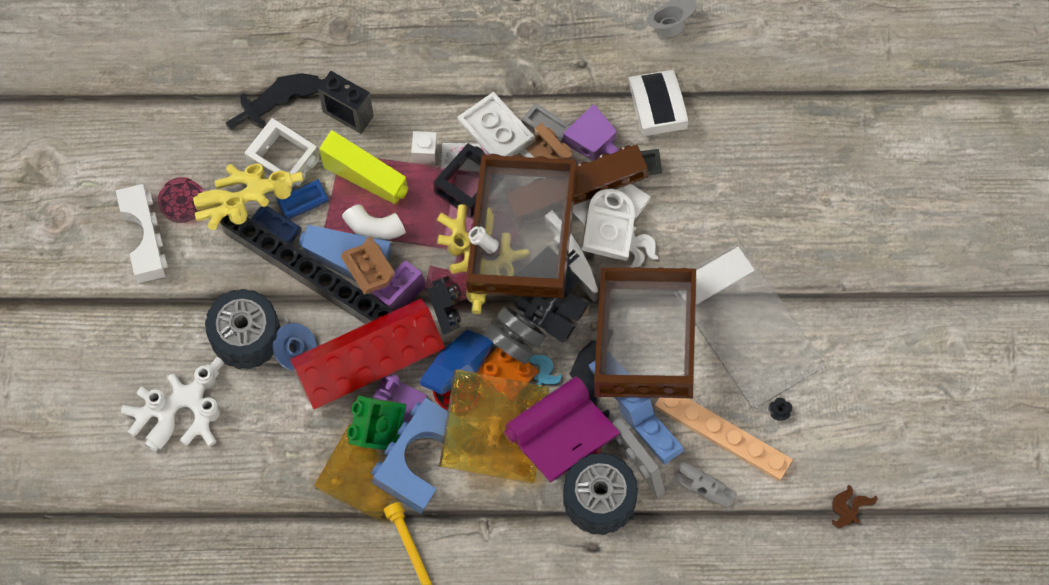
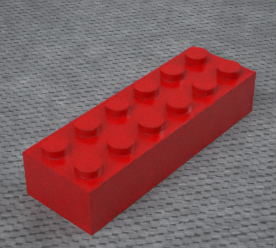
M419 299L291 358L290 361L307 400L314 410L441 351L445 347L428 306L422 299Z

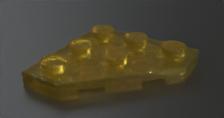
M349 423L317 479L314 488L379 521L384 513L383 509L388 506L391 500L390 495L372 484L374 475L371 472L379 461L376 450L348 443L347 429L352 425Z

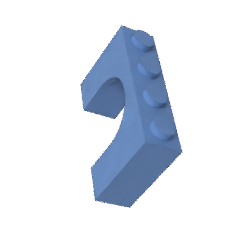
M427 398L424 399L422 404L416 403L410 413L413 418L409 424L407 422L402 424L397 433L400 435L396 443L391 442L384 452L387 455L383 463L378 461L371 472L374 475L372 484L420 514L426 508L437 488L409 470L404 458L406 447L414 440L432 438L460 455L475 428Z

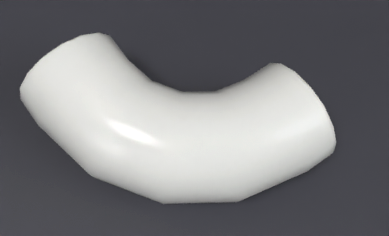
M361 204L347 209L342 215L345 223L357 235L388 241L406 234L405 228L396 213L384 218H375L369 215Z

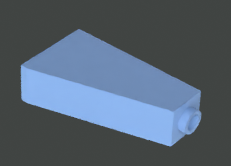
M307 225L306 232L301 233L299 245L302 246L303 253L356 282L340 256L343 251L363 245L368 237ZM373 238L389 262L392 251L390 241Z

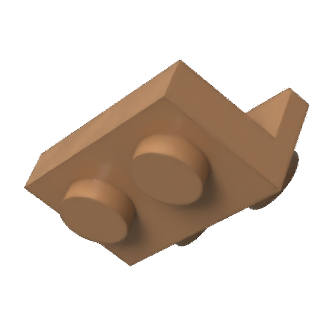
M540 123L534 128L536 141L525 148L534 158L537 156L551 159L566 157L572 160L571 149L565 143L561 144L558 141L557 135L550 127L546 128Z
M372 237L366 238L363 245L343 251L340 256L364 295L387 287L395 275L392 265L386 260L380 246L376 244Z

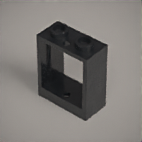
M330 71L318 88L323 113L362 134L374 117L370 92Z
M467 143L435 179L433 188L436 195L456 209H458V205H466V216L471 218L475 212L477 192L471 198L448 182L468 158L479 166L481 165V157L485 155V152L481 148ZM492 175L490 195L502 183L505 176Z

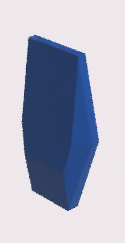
M466 330L437 355L420 379V385L438 394L448 392L476 375L493 348L494 343L488 337Z

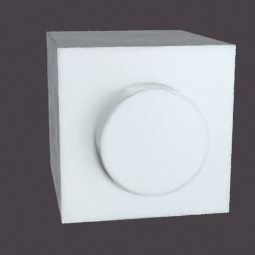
M413 131L411 150L413 164L436 165V132Z

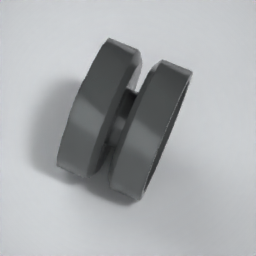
M504 305L497 314L498 320L502 325L491 323L484 334L507 354L527 364L534 355L532 348L528 344L540 346L545 340L546 335L532 321Z

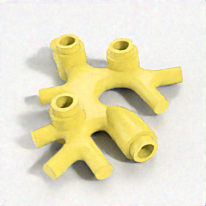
M229 164L226 167V171L230 176L215 180L216 189L236 184H246L247 187L242 191L234 193L226 190H210L198 193V196L193 197L196 210H201L195 212L196 220L198 222L210 219L207 225L210 230H216L222 218L227 215L234 224H242L247 220L248 216L245 207L246 202L256 201L262 207L268 205L269 200L264 194L272 190L278 199L288 198L291 195L293 183L304 181L302 172L290 174V172L276 171L267 179L261 164L249 165L245 171H240L233 164Z
M463 204L458 205L456 219L450 218L442 212L437 218V221L447 226L453 233L451 236L439 234L437 244L447 245L449 253L454 256H461L463 254L465 256L462 262L450 265V272L452 274L467 272L471 242L468 237L469 233L465 230L467 206ZM488 208L485 230L491 236L494 214ZM503 233L499 257L494 261H487L482 258L480 274L513 276L514 268L512 264L518 260L528 259L530 257L528 249L520 251L511 250V234ZM467 290L466 297L472 303V313L481 314L482 304L485 303L487 294L468 293Z

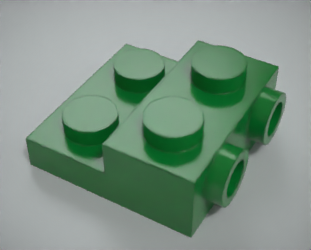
M358 395L357 401L352 404L354 417L352 425L347 429L348 443L364 448L386 450L391 442L396 443L400 437L397 433L403 424L407 404Z

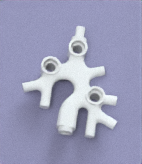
M216 357L210 365L198 367L194 373L195 380L187 385L181 383L176 373L169 375L167 379L172 385L173 393L165 398L160 390L148 391L144 387H140L137 395L145 400V406L132 407L122 405L121 414L133 416L136 419L127 432L135 438L151 417H157L158 423L147 435L144 444L153 452H156L158 449L161 450L173 433L176 411L182 407H188L194 412L195 419L179 441L188 446L196 435H201L208 447L214 445L217 441L210 431L209 422L218 419L220 409L213 398H204L203 393L205 390L214 387L216 377L219 375L218 370L224 364L223 360ZM159 398L156 402H152L153 399ZM207 406H212L209 410H205Z

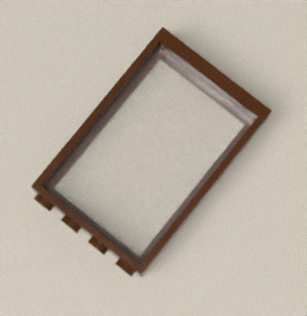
M482 155L473 228L483 227L489 236L499 242V245L494 253L489 254L479 245L470 244L466 276L468 293L564 298L577 178L576 160L566 157L551 159L544 156L533 158L521 155Z
M601 267L594 374L595 397L693 399L696 269Z

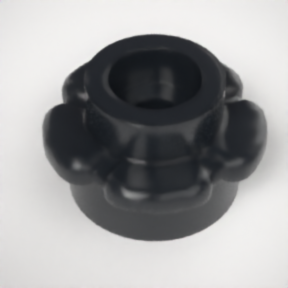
M776 398L774 402L769 404L768 408L771 417L777 421L789 419L791 416L790 412L793 409L791 403L786 402L784 398Z

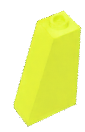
M331 130L319 148L323 167L332 173L395 205L399 199H403L406 196L408 187L404 175L338 133Z

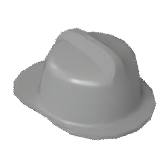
M670 0L658 10L649 14L647 23L655 28L660 40L677 36L684 30L685 20L696 11L697 2L695 0Z

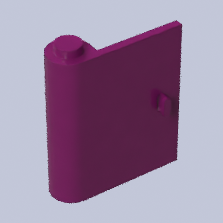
M573 377L506 423V430L504 431L507 440L510 443L514 442L550 483L570 470L572 465L576 464L579 459L594 453L620 434L617 428L589 399V392L585 384L578 377Z

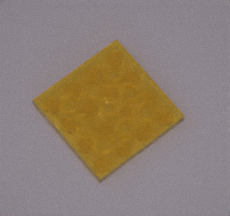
M458 369L454 370L439 467L525 483H535L537 467L514 442L510 443L504 435L506 430L505 424L546 397L549 393V387Z

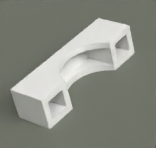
M144 184L116 190L123 219L135 222L144 229L141 244L130 253L132 268L137 282L142 283L166 277L164 268H168L165 254L161 255L159 247H163L160 233H156L154 227L158 226L156 213H151L150 205H154L151 191L146 192Z

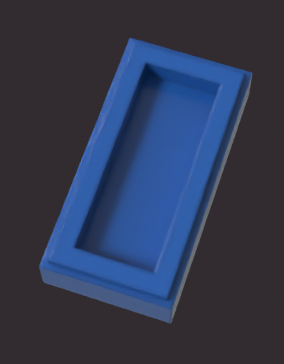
M319 179L291 191V195L286 199L276 198L284 217L289 220L329 202Z

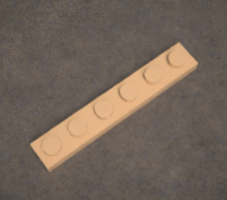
M659 398L654 406L656 410L779 482L793 461L790 457L689 398Z

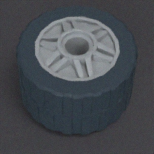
M240 289L229 291V293L221 295L218 300L213 302L207 312L205 331L214 353L226 365L236 369H252L253 367L263 365L264 362H268L272 358V344L277 338L280 324L272 303L264 295L253 290Z
M600 453L582 457L576 464L572 465L565 477L563 504L567 516L570 517L574 525H577L583 531L590 532V534L605 535L610 532H616L621 527L623 528L633 516L638 496L637 479L626 462L618 459L617 456Z

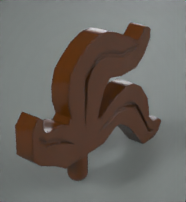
M848 485L846 491L837 494L833 499L832 509L841 517L838 521L832 520V525L839 529L850 525L852 521L859 524L860 520L856 518L859 507L875 505L878 499L877 496H874V498L866 496L855 497L850 510L846 502L853 495L852 486Z

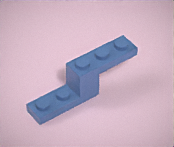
M607 352L606 374L629 375L614 357ZM594 361L591 364H589L590 370L593 374H595ZM614 397L618 401L624 420L664 465L684 452L683 446L655 416L650 398Z

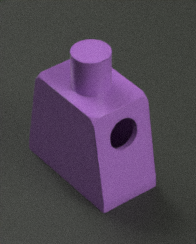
M594 104L563 133V143L591 161L596 160L602 154H612L619 151L613 144L616 141L617 134L615 128Z

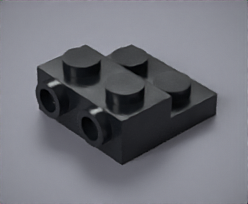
M449 276L432 281L433 287L427 288L443 334L459 328V323L461 322L458 310L453 309L452 305L461 302L459 297L462 296L458 283L454 284L453 279L451 280Z

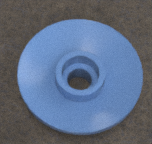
M289 323L280 327L277 331V338L272 344L273 354L279 364L293 371L295 370L290 359L317 347L316 339L312 332L304 325L298 323ZM289 344L293 346V352L290 351Z

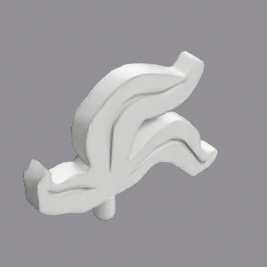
M632 231L630 253L634 255L635 259L630 268L641 267L644 263L645 256L637 248H644L649 259L658 260V256L655 255V241L649 235L641 234L635 237Z

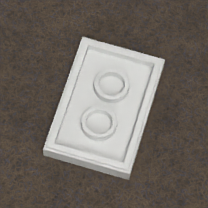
M494 92L457 117L458 122L488 155H517L536 141L535 136Z

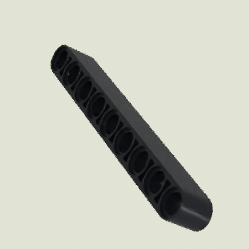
M227 215L220 221L222 230L227 236L361 322L367 324L393 312L385 304L369 294L364 295L361 289L247 217V220L242 224L227 225L226 222L230 220ZM247 232H255L252 237H245ZM266 244H274L273 248L264 249ZM293 256L291 261H283L284 257ZM305 268L313 269L309 274L301 273ZM325 280L332 281L329 286L321 285ZM342 293H351V296L347 299L340 298ZM362 305L371 306L368 311L359 310Z

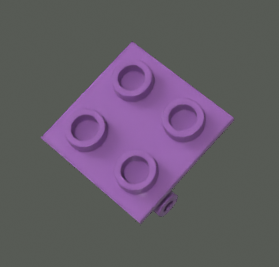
M391 374L390 377H383L373 398L407 404L403 423L407 422L409 424L413 418L410 414L417 402L422 404L428 395L400 382L399 377Z

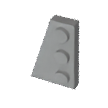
M620 418L612 422L620 432L614 438L616 444L619 447L622 445L626 456L631 463H634L657 498L664 495L665 490L659 467Z

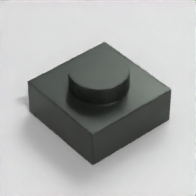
M659 149L640 151L647 165L648 175L662 174Z

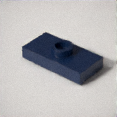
M260 206L251 218V220L290 245L301 232L300 226L269 206Z

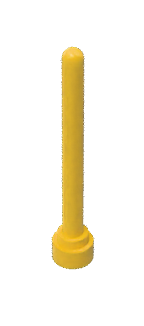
M396 502L385 507L383 511L387 519H390L391 523H395L421 585H432L404 522L405 509L402 503Z

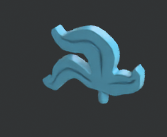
M533 355L529 363L540 368V373L533 378L534 381L538 382L536 385L537 389H540L542 384L549 386L560 383L561 374L557 377L550 375L553 371V363L548 356Z

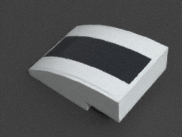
M674 70L628 77L635 113L642 136L687 129L688 117Z

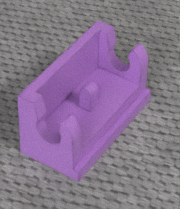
M406 260L394 271L395 275L387 287L372 292L378 301L393 311L408 305L427 286L423 274Z

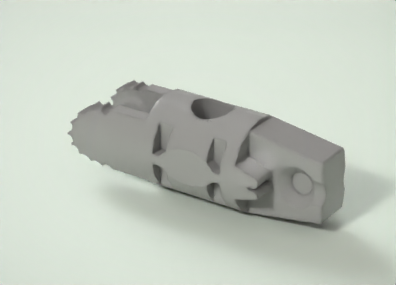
M686 462L681 463L679 468L681 472L676 474L674 479L676 482L710 501L728 508L732 505L737 495L736 492L728 488L721 481Z

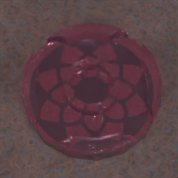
M177 177L169 180L158 194V205L162 214L168 220L176 223H186L196 218L195 212L201 210H196L193 197L198 196V193H202L203 190L198 183L187 177Z

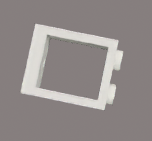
M271 118L245 151L247 163L250 165L261 164L267 176L276 171H282L262 158L279 135L306 151L290 171V174L302 172L304 179L308 169L313 168L319 160L317 146ZM303 181L293 183V187H291L292 190L296 185L299 186Z

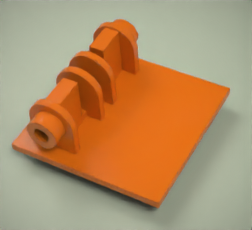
M497 347L484 360L476 375L479 380H483L488 384L490 389L494 388V392H500L507 402L511 401L514 403L519 397L518 393L539 373V370L529 362L524 364Z

